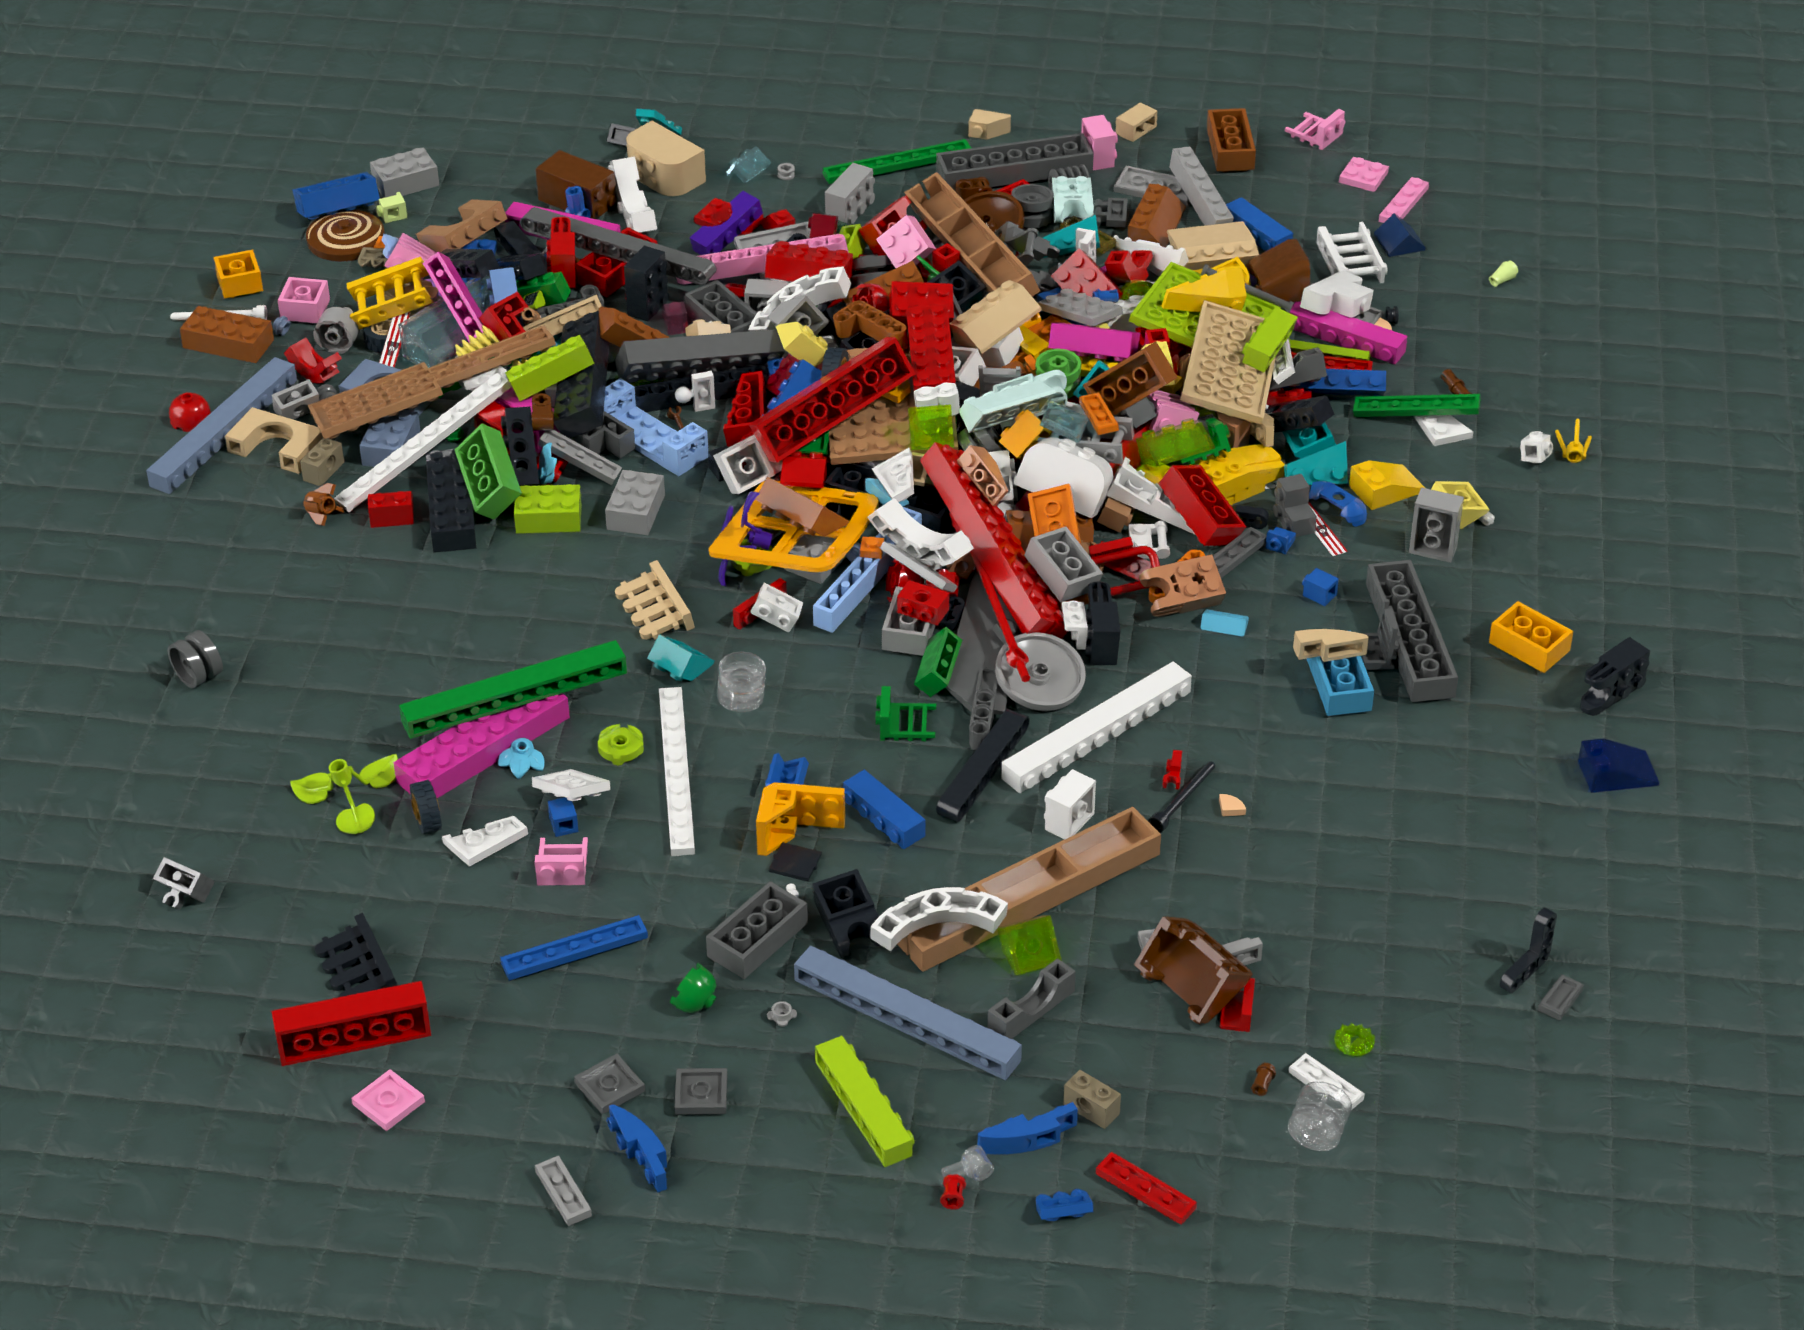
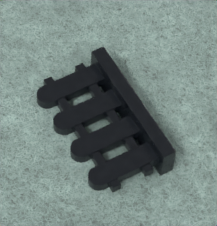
M363 912L354 916L357 926L351 928L349 925L345 927L346 931L329 939L325 936L322 938V942L315 946V952L318 957L325 958L330 956L322 964L325 973H338L330 979L333 990H346L340 993L338 997L398 986ZM353 945L352 948L336 955V952ZM361 961V964H358L348 970H343L344 968ZM366 978H369V980L355 987H351V985L360 982Z

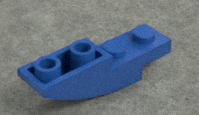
M1071 1102L1043 1115L1035 1116L1029 1121L1023 1114L1009 1118L1005 1122L985 1128L979 1132L977 1150L983 1154H1015L1034 1151L1059 1143L1061 1132L1077 1126L1078 1108Z
M614 1104L610 1105V1117H607V1124L610 1131H615L617 1135L616 1141L619 1149L625 1150L629 1159L636 1157L638 1164L644 1165L647 1182L649 1184L653 1183L657 1193L666 1190L667 1181L664 1168L667 1167L666 1150L661 1141L635 1115Z

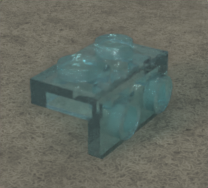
M755 146L751 150L746 149L740 155V158H733L728 163L729 168L726 174L730 175L734 172L746 183L769 167L772 162Z

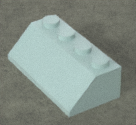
M1028 380L1013 388L1012 386H1007L996 393L990 391L979 398L975 396L967 398L959 409V413L968 432L971 433L1014 420L1021 411L1025 412L1027 409L1034 414L1041 412L1056 394V391L1039 380L1033 382Z

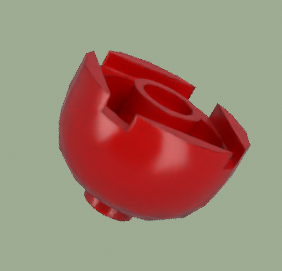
M865 283L856 287L858 291L857 294L853 295L852 302L864 301L882 312L889 308V296L880 285Z
M187 392L177 396L169 407L170 424L175 429L177 427L182 428L183 432H190L211 414L210 406L206 399L196 393Z
M896 559L892 561L895 562L894 567L889 566L886 578V591L891 593V597L887 596L889 602L892 600L896 586L904 587L908 580L924 585L923 577Z

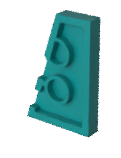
M636 109V118L641 126L654 121L677 135L682 134V127L674 126L673 121L665 120L666 117L656 110Z
M1096 215L1042 237L1050 241V245L1060 250L1059 255L1076 252L1077 228L1096 231V249L1100 248Z
M1346 441L1285 464V477L1302 474L1308 485H1312L1316 481L1347 484Z

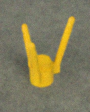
M1579 419L1575 421L1574 441H1571L1567 448L1559 430H1555L1562 449L1563 458H1567L1572 463H1578L1582 459H1586V452L1592 436H1588L1584 447L1579 442Z

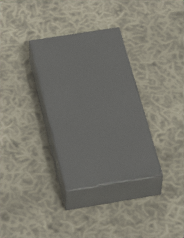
M1561 974L1539 1003L1538 1011L1560 1021L1583 991L1584 984Z

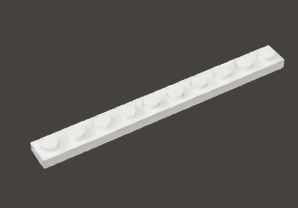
M498 373L490 377L481 386L473 390L468 396L442 414L429 426L425 427L416 436L409 439L403 446L391 453L390 456L360 477L351 486L343 490L334 498L337 504L345 508L349 513L366 500L368 494H374L512 387L510 382Z
M682 687L660 688L659 698L671 856L694 855Z

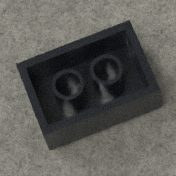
M644 245L624 266L628 316L648 322L668 302L667 261L665 260L664 251Z

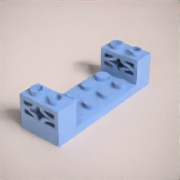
M621 378L606 387L604 411L634 429L635 450L677 476L682 475L708 458L707 430L692 422L677 432L636 407L635 387Z

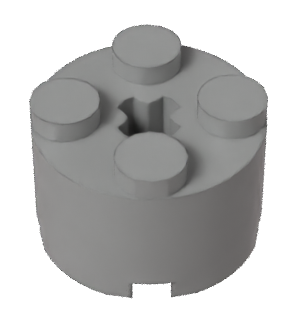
M348 307L325 309L313 332L316 343L321 348L324 346L329 349L328 352L333 354L336 352L339 354L347 352L360 331L356 322L350 317L353 311Z

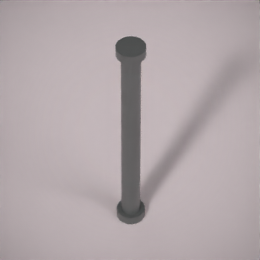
M1205 264L1201 275L1207 274L1210 276L1217 273V271ZM1245 283L1246 293L1277 305L1290 313L1294 302H1287Z

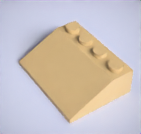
M1243 221L1167 230L1170 245L1175 250H1178L1180 247L1185 248L1189 261L1184 267L1190 270L1203 269L1205 264L1209 265V268H1213L1237 256L1245 265L1248 264L1250 259L1259 255L1255 239Z

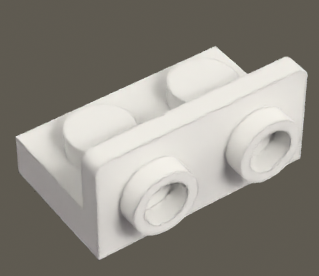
M1077 228L1076 251L1080 248L1095 263L1096 231Z
M764 583L751 609V614L786 632H790L799 618L803 602Z
M1062 602L1064 628L1066 631H1071V639L1075 640L1076 649L1085 650L1088 626L1084 602Z

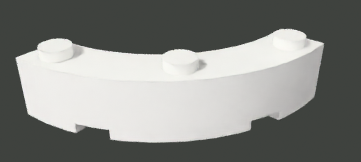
M635 157L610 161L608 169L614 171L615 187L619 200L617 202L619 214H623L627 227L637 232L656 230L654 210L647 207L644 192L638 189L636 181L640 178Z
M844 267L820 270L817 275L811 277L806 275L791 282L766 302L767 306L763 311H758L748 330L776 329V326L767 317L780 303L804 294L815 306L827 301L846 298L851 282Z
M895 498L867 517L883 537L887 535L896 543V546L926 565L940 564L945 566L955 562L974 549L969 538L962 530L954 534L934 532L913 519Z
M945 887L922 891L906 897L903 902L888 908L871 925L870 939L891 951L904 937L917 929L942 922L967 923L994 933L1007 915L1008 903L988 893L967 891L965 888Z

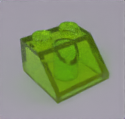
M951 404L908 408L911 451L928 450L935 442L942 445L947 444L954 448Z
M1042 915L997 928L1003 953L1015 975L1045 968L1057 958L1061 960L1051 915Z

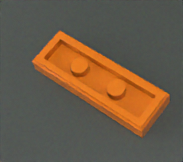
M1097 392L1079 397V404L1098 435L1119 431L1118 423L1100 393Z

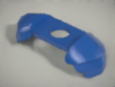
M1316 481L1312 483L1309 492L1310 500H1317L1320 497L1342 509L1341 516L1345 517L1347 522L1352 523L1355 527L1365 523L1367 508L1359 498L1331 482ZM1340 494L1345 498L1343 500H1336L1333 496Z

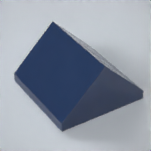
M1395 213L1374 232V236L1389 257L1425 251L1426 247L1413 228Z

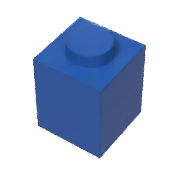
M1316 568L1303 579V596L1326 606L1337 595L1339 578Z
M567 797L548 801L549 819L555 837L579 832L577 814L573 802L567 800Z

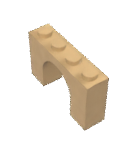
M252 407L225 435L229 453L245 458L264 440L271 438L287 439L289 442L279 451L281 469L300 474L302 471L300 461L323 436L316 426Z

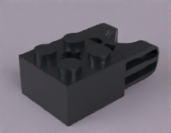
M1092 582L1088 588V609L1085 611L1088 626L1085 656H1089L1090 665H1117L1121 632L1117 602H1112L1111 589L1108 583Z
M1628 637L1601 655L1599 662L1585 673L1584 681L1591 688L1582 696L1580 709L1586 714L1598 715L1621 699L1627 698L1637 688L1643 687L1650 663V650L1631 637Z
M858 869L812 883L814 903L840 958L851 955L849 947L850 941L858 936L870 938L871 925L879 917ZM872 940L875 946H880V944Z

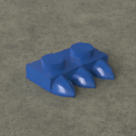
M1074 1189L1071 1195L1058 1191L1053 1195V1198L1045 1194H1040L1036 1197V1209L1042 1220L1055 1221L1060 1219V1217L1069 1215L1072 1217H1082L1086 1213L1093 1212L1092 1200L1087 1192L1081 1189Z

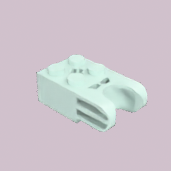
M1059 176L1052 178L1054 223H1063L1067 217H1079L1084 220L1093 216L1094 206L1091 178L1084 176L1076 178Z
M1052 370L1037 376H1033L1030 373L993 386V391L996 393L1007 386H1012L1013 388L1024 381L1029 380L1033 382L1039 380L1055 389L1056 394L1041 412L1035 413L1037 417L1061 409L1067 403V394L1064 391L1067 378L1060 370ZM1014 419L1000 425L1002 428L1012 426L1016 421Z

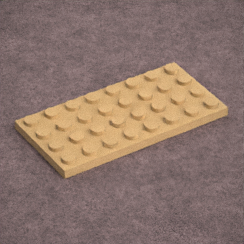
M1204 300L1180 400L1211 411L1221 412L1231 417L1241 418L1251 423L1261 424L1264 418L1275 358L1264 373L1242 363L1244 358L1242 350L1246 342L1249 343L1253 332L1256 333L1259 324L1263 323L1264 318Z

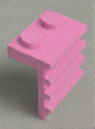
M1338 109L1326 119L1305 112L1303 117L1307 119L1294 129L1286 127L1285 132L1290 133L1292 138L1300 137L1301 142L1309 141L1311 146L1319 145V149L1323 150L1343 134L1345 111ZM1316 121L1315 124H1313L1310 128L1303 132L1307 127H1309L1312 123Z
M402 233L384 266L390 268L420 256L425 262L437 252Z
M1157 390L1146 396L1154 404L1157 415L1152 419L1149 429L1152 432L1189 440L1199 412H1196L1195 408L1190 406L1191 404L1181 401L1180 395Z
M583 837L582 844L545 845V838H540L539 855H535L537 885H585L588 837Z

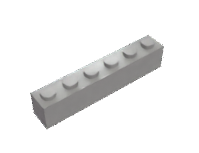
M1182 147L1173 149L1169 168L1204 226L1233 223L1234 217L1192 148Z

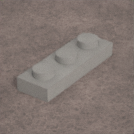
M559 1156L535 1165L538 1177L568 1226L592 1216L591 1208Z

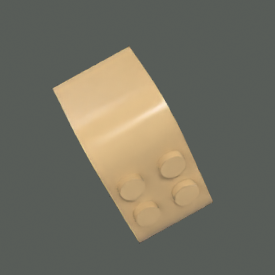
M650 121L628 134L626 138L628 158L635 157L640 178L637 181L666 196L683 195L706 182L704 149L654 121Z

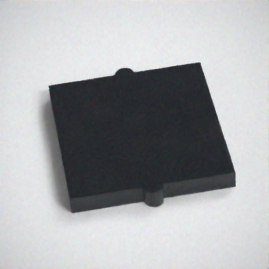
M782 842L777 854L773 855L774 860L769 867V872L808 882L813 871L817 870V863L822 852Z

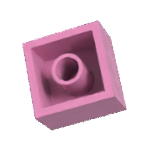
M1104 115L1082 118L1081 133H1084L1094 154L1093 170L1114 167L1115 159H1117L1115 143L1118 142L1117 133L1112 130L1110 122L1106 120Z
M909 215L903 217L876 239L895 268L911 261L917 265L920 261L916 256L919 255L924 259L936 249L916 218Z
M289 277L278 299L280 317L285 316L291 322L317 323L330 301L328 281Z

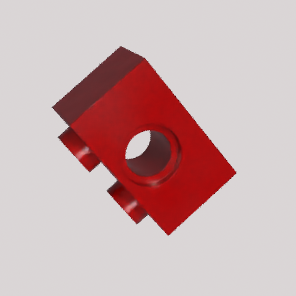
M908 580L897 595V613L937 626L949 610L948 592Z

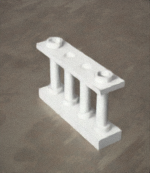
M1359 222L1358 232L1338 235L1329 233L1326 226L1318 227L1316 243L1332 275L1342 270L1357 276L1376 274L1379 282L1384 283L1385 275L1388 272L1387 264L1383 262L1370 236V231L1366 229L1363 222ZM1359 240L1360 244L1345 246L1334 245V243ZM1364 251L1366 254L1345 258L1339 255ZM1361 263L1371 264V267H1362L1354 269H1348V267H1345V265Z

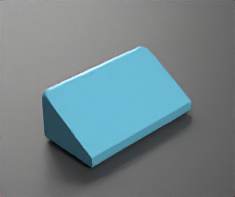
M867 478L865 480L866 491L869 494L875 495L881 504L884 505L892 500L878 479ZM906 499L898 503L903 507L909 504V501Z
M1207 609L1202 614L1201 629L1244 636L1249 617Z

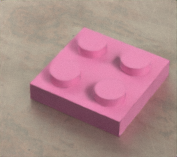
M1353 157L1339 176V183L1375 192L1388 174L1389 166Z
M388 1070L352 1097V1104L386 1131L425 1102L422 1093L392 1070Z

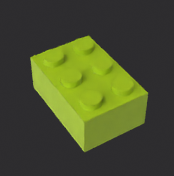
M580 484L520 486L522 494L515 500L514 506L516 534L581 532L582 502Z

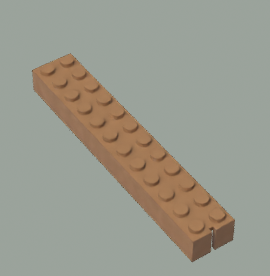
M937 172L922 181L930 196L929 199H927L920 184L904 192L910 199V205L914 212L943 244L948 243L960 251L961 263L986 286L988 293L993 292L1008 280L1023 285L1032 297L1040 292L1032 273Z
M1131 807L966 887L965 890L985 892L1008 903L1007 915L994 933L967 923L942 922L917 929L904 937L898 943V946L907 955L910 954V959L924 972L1160 855L1161 834L1134 807Z

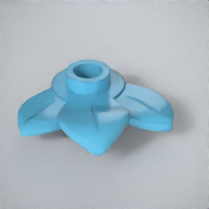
M550 442L543 447L539 456L538 478L540 484L543 485L552 483L557 458L551 456L552 443Z
M518 738L513 741L511 748L504 750L498 759L499 767L510 766L511 772L517 779L523 777L530 767L537 771H543L545 763L542 753L535 750L533 743L526 738Z

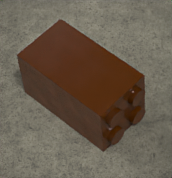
M561 150L536 167L538 200L566 210L568 206L565 190L568 187L579 186L583 191L585 208L590 210V218L597 220L617 204L615 174L612 170Z

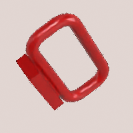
M1131 537L1088 546L1089 556L1096 565L1145 554L1149 557L1152 568L1160 566L1156 552L1148 546L1133 547ZM1140 581L1111 587L1110 589L1111 596L1150 587H1144Z

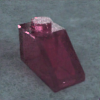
M684 302L663 304L661 312L668 335L686 333L685 327L688 324Z

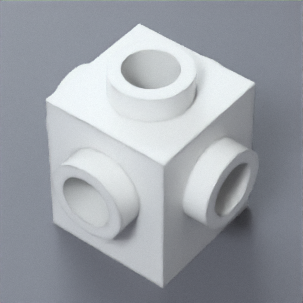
M1534 431L1522 439L1520 445L1521 461L1541 463L1548 458L1553 451L1550 435Z

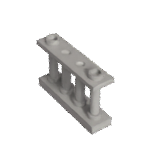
M1050 412L1048 422L1052 433L1049 438H1059L1060 435L1071 436L1070 440L1076 442L1075 446L1082 449L1084 447L1093 449L1096 455L1104 458L1108 463L1123 464V450L1120 443L1122 440L1133 439V418L1114 417L1118 423L1119 431L1098 435L1086 414ZM1039 437L1038 443L1046 438ZM1080 437H1092L1091 441L1079 440ZM1101 438L1113 439L1111 443L1100 442Z

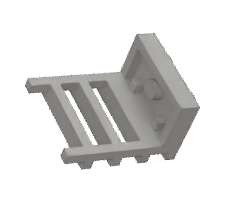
M979 365L980 397L987 392L993 391L994 385L1021 377L1020 367L1016 366V369L983 368V365Z

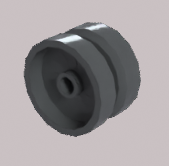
M1024 184L1012 190L1011 195L1019 201L1024 212L1025 221L1023 227L1039 228L1051 223L1054 201L1052 190L1037 184Z
M874 254L853 259L852 271L861 270V274L852 275L850 287H857L889 272H880V268L892 265L888 256Z
M993 426L971 433L965 428L957 434V440L964 451L970 445L984 447L988 452L1008 450L999 442L1002 437H1000V434Z
M196 630L187 635L185 640L180 639L168 646V657L173 669L182 682L190 688H195L204 683L206 678L211 679L223 670L218 650L210 638L202 631Z

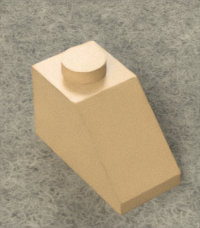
M974 109L969 119V137L987 140L1010 133L1011 115Z

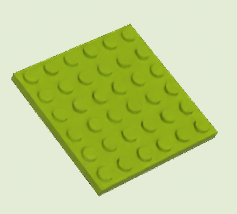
M1170 262L1130 314L1129 322L1148 330L1166 328L1170 339L1192 348L1200 312L1163 309L1161 306L1167 289L1187 281L1190 283L1200 280L1202 275ZM1246 293L1247 297L1242 312L1265 318L1266 314L1272 313L1275 307L1279 309L1281 307Z

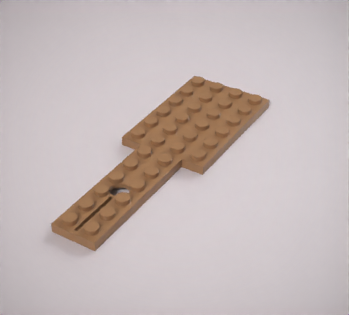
M543 325L430 368L427 367L425 362L309 404L308 408L323 438L332 439L344 431H354L360 425L375 423L379 421V418L385 416H394L403 409H413L419 403L434 401L438 399V396L443 395L441 387L447 388L452 386L454 382L469 380L473 375L489 372L494 367L509 365L518 358H528L537 351H547L556 343L554 337Z

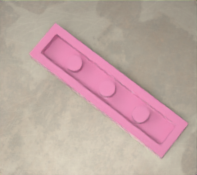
M1411 177L1380 213L1379 222L1384 223L1393 213L1403 219L1428 190L1429 182Z

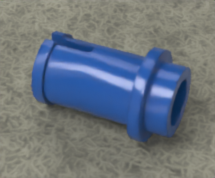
M1096 289L1092 293V297H1098L1106 302L1119 301L1117 289L1104 291Z

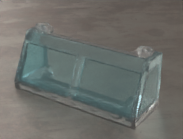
M490 274L484 278H473L465 283L482 314L490 307L489 295H492V290L488 291L486 279L490 278ZM443 297L398 324L403 358L416 365L425 362L427 367L430 368L450 360V355L456 352V344L463 347L461 341L463 339L469 343Z

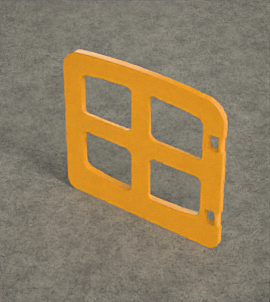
M765 481L761 482L754 492H759ZM786 486L824 507L829 502L858 506L846 527H842L825 536L837 539L821 556L812 558L789 554L799 539L809 533L803 531V525L799 529L788 523L790 521L788 519L784 521L781 518L761 516L766 510L761 508L762 503L754 500L747 513L748 522L755 527L786 532L773 550L765 551L740 547L751 529L746 525L743 528L741 527L743 505L709 547V555L714 558L794 570L825 572L834 568L854 546L870 523L867 517L878 509L879 500L875 495L863 492L855 493L827 487Z

